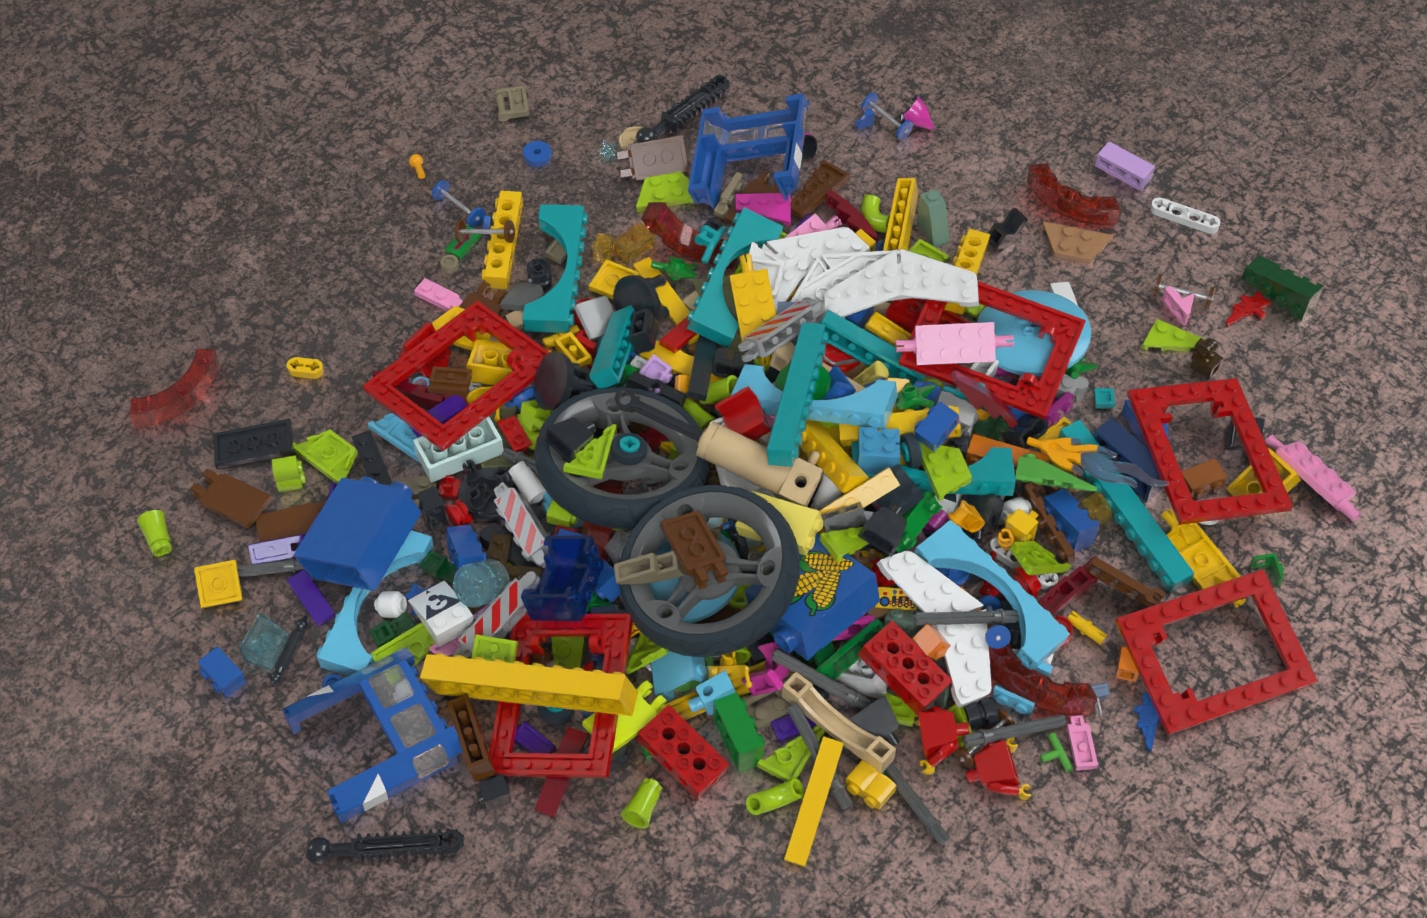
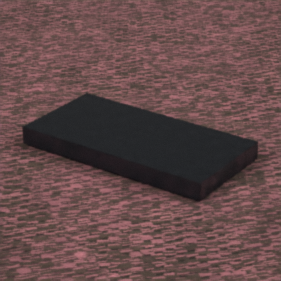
M290 418L214 433V462L216 469L294 454L293 430Z

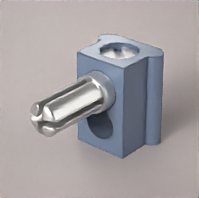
M1108 683L1088 685L1084 689L1087 701H1091L1093 704L1095 716L1103 714L1099 701L1109 697Z

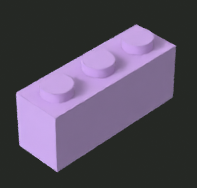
M1108 142L1097 154L1095 166L1140 191L1152 179L1155 169L1154 165L1111 142Z

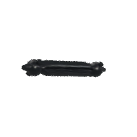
M307 616L297 621L294 620L293 624L296 628L291 632L275 665V672L269 673L267 676L270 677L271 687L284 682L285 679L282 674L287 671L303 638V631L310 629L307 623Z

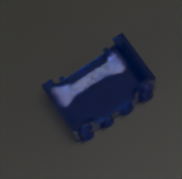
M546 536L543 542L544 546H548V555L543 557L546 567L537 588L524 589L521 599L532 621L580 622L586 615V609L592 600L594 588L598 585V578L604 569V560L601 559L598 546L595 544L592 536Z

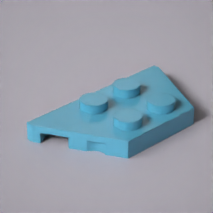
M390 413L385 415L384 419L368 423L369 429L420 463L415 454L413 440L417 439V437L411 431L408 424L399 417Z

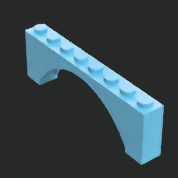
M745 364L731 396L749 386L757 395L764 414L776 416L783 392L767 379L763 366ZM877 379L868 388L846 397L831 400H813L812 406H809L808 420L886 428L898 396L896 382Z
M951 520L916 547L914 553L932 567L951 568L972 573L991 583L1006 597L1013 610L1018 611L1021 648L1016 658L1031 672L1065 644L1070 635L1065 626L1059 624L1048 610L1041 607L1032 595H1029L1017 581H1014L1007 574L1004 568L998 566L988 553L984 552L973 539L963 532L960 526L955 525Z
M411 530L384 577L405 566L422 562L427 553L434 548L432 537ZM352 587L350 595L345 597L343 609L337 613L333 628L328 630L323 647L321 646L318 649L317 658L321 668L345 676H349L359 670L364 674L373 669L375 665L373 656L365 651L357 633L359 610L370 590Z

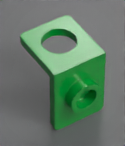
M1276 553L1254 556L1249 565L1250 569L1270 567L1276 586H1280L1284 578V569L1282 563H1279ZM1260 560H1266L1262 563H1257Z

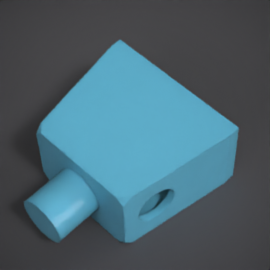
M726 670L698 685L696 690L699 696L689 700L688 704L693 713L705 708L707 715H713V701L735 693Z

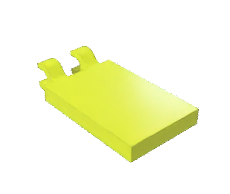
M648 680L643 682L637 689L638 695L633 715H618L613 753L636 737L638 732L656 717L658 712L666 707L664 704L667 700L662 695L658 696L651 705L643 699L652 693L650 689L653 685ZM595 713L586 718L582 723V726L591 735Z

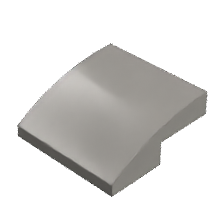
M603 296L575 305L574 308L590 340L602 338L611 314L614 312L608 297Z

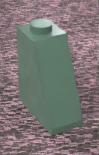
M937 189L920 194L917 215L918 226L929 243L935 248L950 243L946 203Z

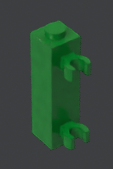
M929 491L922 492L925 498L901 516L906 519L907 525L900 544L893 555L904 552L908 548H913L917 542L915 538L934 514H938L943 508Z

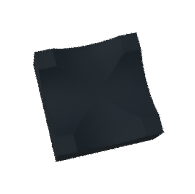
M897 464L891 471L900 486L875 501L880 507H886L889 510L894 505L902 508L903 514H905L924 499L925 496L900 465Z

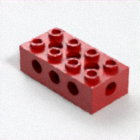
M907 298L895 300L887 308L886 318L912 334L927 299ZM944 310L938 325L971 322L951 311Z
M893 620L868 641L858 654L917 716H919L918 712H923L953 681Z
M669 704L638 732L637 742L697 801L728 772L730 764ZM668 735L671 736L672 739L667 740L663 736ZM684 750L688 754L682 755L678 751ZM699 765L703 769L697 770L693 766Z

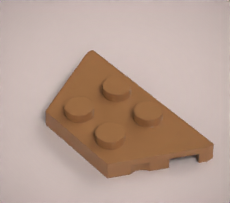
M1045 221L1043 223V231H1046L1047 241L1051 246L1053 257L1091 264L1095 257L1104 251V247L1108 243H1112L1114 236Z

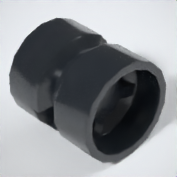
M543 258L532 259L527 264L528 283L538 284L542 287L543 292H547L552 287L551 265Z
M992 697L980 699L978 703L973 702L963 706L971 730L980 728L982 724L989 726L997 724L999 721L997 707Z

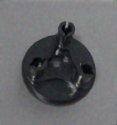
M628 275L621 278L615 285L613 292L615 310L618 311L631 305L635 312L646 308L651 309L654 314L653 317L657 321L667 318L669 310L666 306L660 307L659 296L655 290L665 286V277L657 275L653 278H643L637 275Z
M553 351L542 359L537 368L534 380L535 399L540 408L553 411L562 403L572 398L570 396L572 391H592L593 388L586 386H593V382L574 376L579 372V364L572 363L565 354Z
M467 460V466L465 463L462 465L465 471V479L458 493V499H461L460 503H465L469 515L474 520L492 521L500 518L501 516L496 511L498 507L494 502L497 498L494 489L503 482L509 488H514L518 491L517 486L512 481V477L507 473L505 467H488L477 470L474 461Z

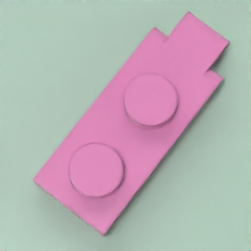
M426 278L414 290L415 296L445 311H449L454 306L459 307L463 302L458 294Z
M1083 715L1069 716L1070 724H1067L1066 727L1075 770L1097 769L1098 762L1089 723L1084 722Z

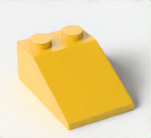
M1268 448L1288 493L1301 479L1297 472L1274 451ZM1251 465L1226 488L1232 496L1263 493Z

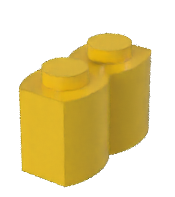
M863 760L846 778L845 785L847 790L852 795L863 797L865 804L870 808L875 807L880 810L896 791V784L891 779L879 773L873 766Z

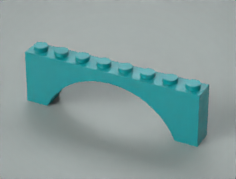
M540 204L538 217L540 230L549 234L561 244L567 255V264L561 279L551 291L541 298L525 304L522 318L524 331L570 332L571 325H574V314H572L573 311H576L574 308L576 299L574 298L578 296L579 288L577 281H580L581 277L579 267H582L583 263L581 252L584 253L585 244L583 238H586L587 234L585 224H588L589 219L588 213H585L584 206Z
M743 207L741 213H736L732 221L735 223V226H730L726 234L729 239L728 241L724 239L720 247L722 254L718 253L713 262L716 265L715 269L711 267L707 275L709 282H704L700 290L703 293L702 297L698 295L693 305L696 309L695 311L691 310L687 318L690 321L687 329L726 348L731 344L739 323L730 313L724 299L722 286L724 271L737 257L750 252L752 242H755L762 249L763 244L767 245V241L778 240L784 227Z
M852 442L850 457L856 464L857 442ZM991 447L982 459L968 466L972 475L971 483L960 487L954 493H948L1013 496L1016 481L1012 449ZM899 464L921 492L929 491L934 493L925 471ZM865 473L869 479L876 475L875 473Z

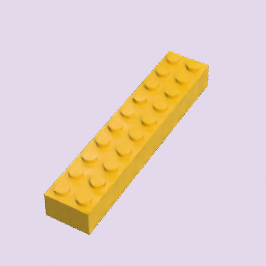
M442 653L426 655L420 679L435 694L460 697L467 694L469 698L626 716L633 715L638 691L626 675L621 672H613V674L605 673L601 670L590 672L577 667L571 670L558 665L552 667H545L538 663L525 665L519 661L506 663L499 659L486 661L480 657L467 659L461 655L448 657Z

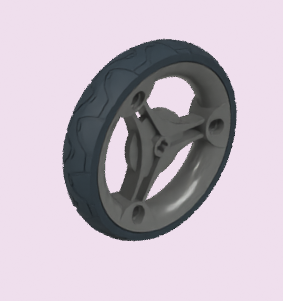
M609 387L587 391L562 403L543 423L536 440L534 452L538 477L547 493L561 508L585 522L612 529H633L648 511L664 499L689 488L704 486L710 467L709 461L696 456L698 449L697 441L637 412L621 411L616 405L615 395L620 389L625 387ZM627 388L633 391L635 395L641 397L640 401L700 429L693 417L673 401L645 390ZM624 396L621 398L620 403L628 404L631 398ZM572 417L577 418L583 424L590 421L595 427L606 429L612 426V424H616V429H619L620 433L615 434L614 438L623 433H630L627 426L633 422L650 427L663 434L674 444L679 456L674 460L666 459L653 453L647 444V454L641 463L625 465L617 462L612 457L610 450L603 478L597 479L563 472L564 464L567 461L545 442L548 426ZM637 478H648L667 483L661 488L640 494H615L592 487L611 479L629 481Z
M706 485L689 488L664 499L648 511L639 521L623 549L620 562L649 553L656 555L667 540L660 528L661 521L698 510L706 524L710 518H729L746 524L760 536L766 547L767 552L760 561L739 559L732 547L724 542L717 541L726 557L724 564L728 571V575L725 576L726 582L718 584L713 576V570L706 572L709 577V581L706 582L707 587L699 590L694 582V577L686 575L684 571L685 576L678 577L680 583L667 601L655 599L650 583L619 584L624 607L627 614L631 615L630 617L632 622L635 623L634 625L653 643L673 653L691 657H713L729 654L753 644L767 634L781 620L797 590L800 575V555L796 538L789 523L771 503H768L761 496L742 488L725 485ZM740 571L757 572V574L740 573ZM734 586H762L758 595L746 608L728 619L708 624H694L684 622L683 620L687 613L700 601L719 598L727 594ZM687 594H689L687 598L681 603V605L678 608H676L678 604L684 599V597Z

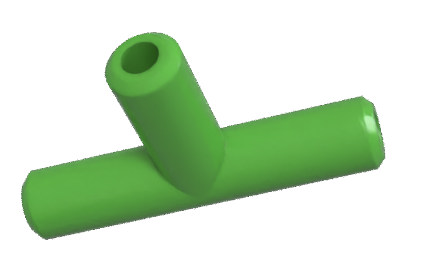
M1054 732L1048 734V739L1054 750L1041 754V762L1044 763L1059 758L1065 771H1072L1073 766L1057 735Z

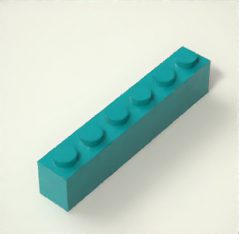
M631 305L611 314L589 374L590 380L598 389L607 388L620 382L632 347L629 333L635 310Z
M830 310L826 312L820 324H825L826 332H829V344L868 366L877 360L882 362L888 369L889 378L908 379L912 386L917 381L922 382L925 374L899 365L903 352L896 353L894 346Z

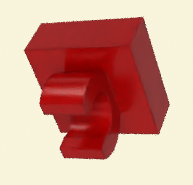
M446 475V477L442 478L438 490L441 498L457 500L462 481L455 479L454 476Z

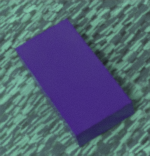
M526 721L517 728L515 743L527 753L553 754L556 751V746Z

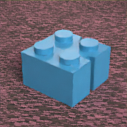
M859 427L857 465L865 473L878 474L887 467L892 470L893 467L900 463L899 429L881 428V431H877V428Z

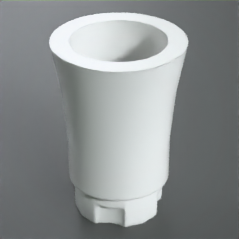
M524 461L511 467L508 472L512 477V481L520 493L525 496L529 505H535L543 500V495L547 491L532 469Z
M824 472L811 505V509L820 510L842 494Z

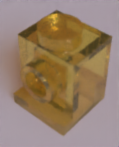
M597 234L596 241L593 240V261L605 262L606 259L611 261L613 252L612 234Z
M1099 491L1082 500V504L1089 512L1088 517L1091 520H1097L1101 525L1113 518L1110 504Z

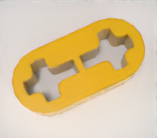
M294 357L287 362L288 372L294 377L317 379L324 373L323 364L317 359Z

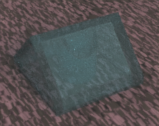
M258 613L239 645L243 660L272 671L290 635L264 614Z

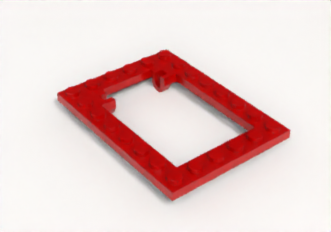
M978 281L979 304L1041 326L1038 334L1040 339H1043L1045 334L1051 336L1050 342L1054 343L1055 346L1040 382H1038L1036 376L1030 373L1022 374L1017 385L1014 386L955 363L916 365V353L913 351L903 352L899 360L900 366L954 386L957 385L954 383L951 373L956 371L978 383L986 384L985 388L990 390L1007 406L1046 420L1086 320ZM927 300L915 326L938 325L948 302ZM915 327L909 340L915 338Z
M476 301L365 383L363 390L436 447L444 451L535 380L540 362L550 352L479 301ZM476 332L481 335L487 332L512 350L508 355L506 364L513 372L444 425L394 388L462 336L474 342L476 340Z
M1237 378L1131 389L1128 391V399L1179 525L1292 510L1291 500ZM1211 402L1210 413L1213 418L1230 416L1263 493L1193 501L1162 425L1171 423L1172 420L1171 413L1165 414L1168 406Z
M1264 569L1139 610L1115 620L1167 736L1318 682ZM1252 596L1287 670L1197 701L1192 688L1186 689L1182 694L1179 692L1173 694L1152 648L1168 639L1163 626Z
M525 614L511 631L510 640L518 641L515 661L528 665L530 655H544V650L540 643H546L547 637H589L591 653L593 655H605L602 671L613 674V672L625 674L633 627L631 615ZM498 701L489 750L496 773L492 776L609 778L618 722L617 714L595 712L589 754L513 753L521 704Z

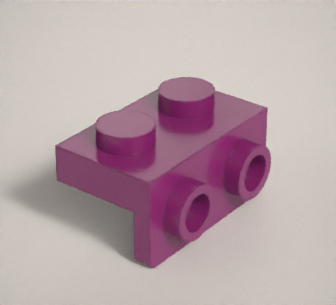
M1069 391L1060 399H1054L1046 417L1048 428L1056 425L1060 419L1072 410L1074 395Z

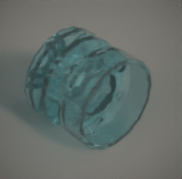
M485 559L460 567L454 576L453 586L459 601L472 608L491 603L494 598L504 591L505 586L510 580L507 570L499 561Z

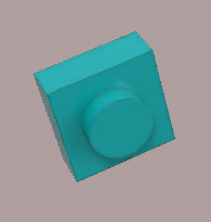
M1094 388L1095 408L1114 409V388Z

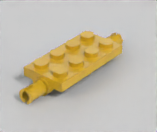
M746 254L747 263L745 262L744 255L739 257L742 273L730 275L742 342L745 341V336L776 316L768 270L761 269L755 271L750 254ZM770 355L759 357L760 366L765 367L764 359H766L767 367L770 366Z
M1171 508L1161 514V517L1171 527L1167 537L1195 573L1192 581L1200 590L1241 577L1197 523L1179 525ZM1246 598L1233 602L1234 606L1238 608L1239 605H1243Z

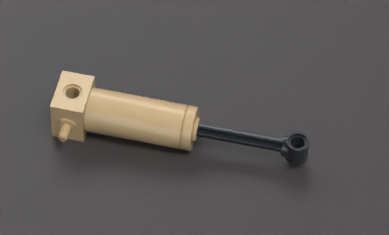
M623 388L616 393L615 402L621 411L637 412L697 441L698 449L696 456L779 495L781 500L807 507L822 478L823 469L815 466L820 456V453L817 451L812 452L808 462L800 458L794 460L793 467L768 465L766 446L714 421L710 423L708 428L702 431L640 401L641 397L635 395L630 389ZM629 396L631 401L628 404L620 403L622 397ZM798 482H804L806 486L803 488H799L795 484Z

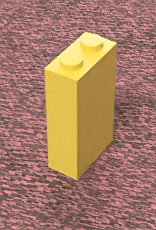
M751 491L766 499L768 503H771L783 515L794 533L799 554L807 556L809 549H812L815 544L817 532L823 526L820 512ZM736 522L735 527L739 535L763 542L752 528L742 522Z

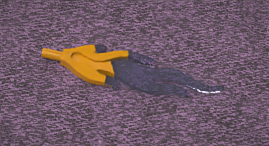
M1029 437L1027 440V445L1040 448L1041 452L1057 467L1074 472L1080 476H1083V470L1071 462L1080 465L1092 476L1105 482L1128 484L1138 488L1137 482L1132 478L1112 473L1119 472L1134 476L1150 486L1161 487L1170 485L1169 481L1151 478L1135 464L1104 458L1101 455L1117 459V453L1099 445H1081L1080 439L1059 438L1041 441Z

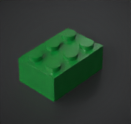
M735 692L713 701V721L738 773H742L757 767L758 761L763 759L765 755L763 749L765 741L763 736L757 734L755 730V720L753 716L748 715L746 711L748 708L744 698L740 699L738 693Z

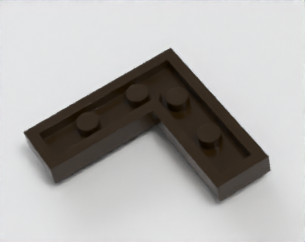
M491 534L482 578L483 584L506 586L515 578L519 581L526 573L533 571L541 579V584L538 588L545 589L547 568L507 565L512 535Z

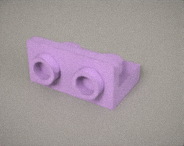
M654 354L639 372L651 379H659L664 384H668L673 377L672 367ZM655 388L652 392L659 393L661 390L660 388Z

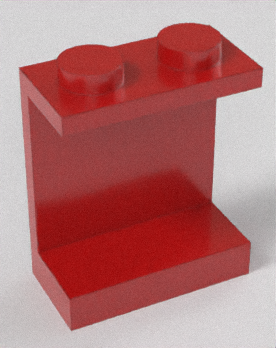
M749 386L714 405L723 416L728 429L753 441L771 432L759 399Z

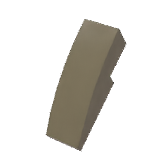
M674 551L657 556L654 553H649L614 564L617 584H643L685 576L684 569Z

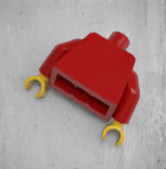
M933 706L923 712H918L919 716L915 714L918 720L914 724L921 728L925 757L928 758V761L921 760L919 765L924 768L926 767L922 773L927 775L933 774L935 766L959 748L958 736L970 734L968 722L956 724L954 713L937 706Z
M1008 738L1006 741L999 740L983 746L978 754L974 756L976 768L966 771L969 783L980 780L986 790L1004 795H1018L1021 800H1028L1031 794H1026L1023 790L1029 791L1030 785L1024 784L1021 788L1018 786L1021 783L1012 753L1018 747V744L1012 745L1015 738Z

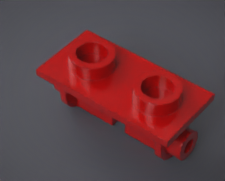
M513 415L498 421L497 424L513 451H523L526 454L527 447L531 446L532 443L516 416Z

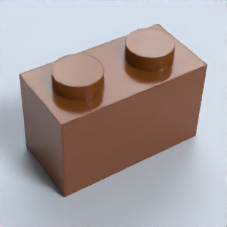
M1215 458L1181 471L1192 499H1200L1207 493L1220 491L1227 479V475Z

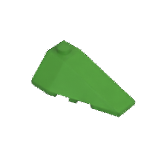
M1024 453V457L1019 456L1015 476L1016 481L1097 492V487L1040 459H1036V455Z

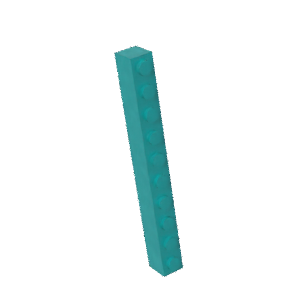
M802 323L767 447L768 465L793 467L794 460L799 457L798 445H802V432L806 430L805 419L809 418V406H812L813 403L812 393L816 392L815 380H819V368H822L823 364L822 356H825L826 353L825 343L828 344L829 332H826L825 324Z
M1078 420L1062 428L1058 439L1071 438V445L1073 446L1098 445L1097 454L1081 455V466L1076 465L1080 469L1082 477L1087 479L1091 485L1097 487V492L1094 493L1099 495L1104 507L1113 514L1115 522L1121 525L1127 538L1132 540L1138 553L1148 562L1149 568L1160 578L1162 586L1172 593L1191 583L1195 574L1083 422Z

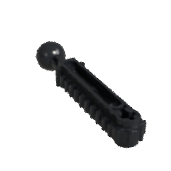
M716 75L709 82H705V85H701L694 93L691 92L689 96H686L684 100L682 99L680 103H676L670 110L662 111L659 124L653 128H641L636 134V143L658 140V136L664 132L668 134L672 132L677 133L679 127L682 128L683 124H687V121L692 120L698 113L701 114L703 109H707L712 103H716V100H720L726 93H729L730 81L723 75Z
M447 828L445 832L438 829L437 833H433L432 829H429V832L424 834L423 830H420L419 834L411 831L410 835L403 831L402 835H397V832H394L392 836H389L385 832L384 836L376 833L375 837H371L370 833H368L365 838L358 833L356 838H351V842L332 844L326 838L316 837L307 844L305 855L308 861L315 865L325 864L331 857L353 856L354 859H358L360 864H363L364 858H367L370 863L372 858L380 861L381 857H385L386 861H389L390 857L398 860L399 856H403L404 860H406L409 855L413 859H416L417 855H421L423 859L426 854H429L431 858L434 857V854L442 857L443 853L451 857V855H459L465 849V837L456 828L454 830ZM451 839H455L453 846L449 845Z

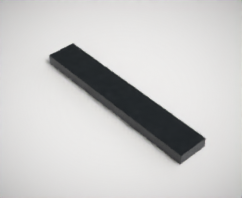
M701 335L698 337L686 397L706 401L717 343Z

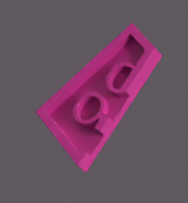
M781 193L736 194V213H741L743 207L774 222L779 221L785 223L786 226H791L790 195L788 200L785 201Z

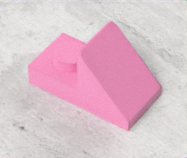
M1172 286L1165 288L1162 301L1183 326L1187 325L1194 293L1181 298L1179 292L1175 291Z

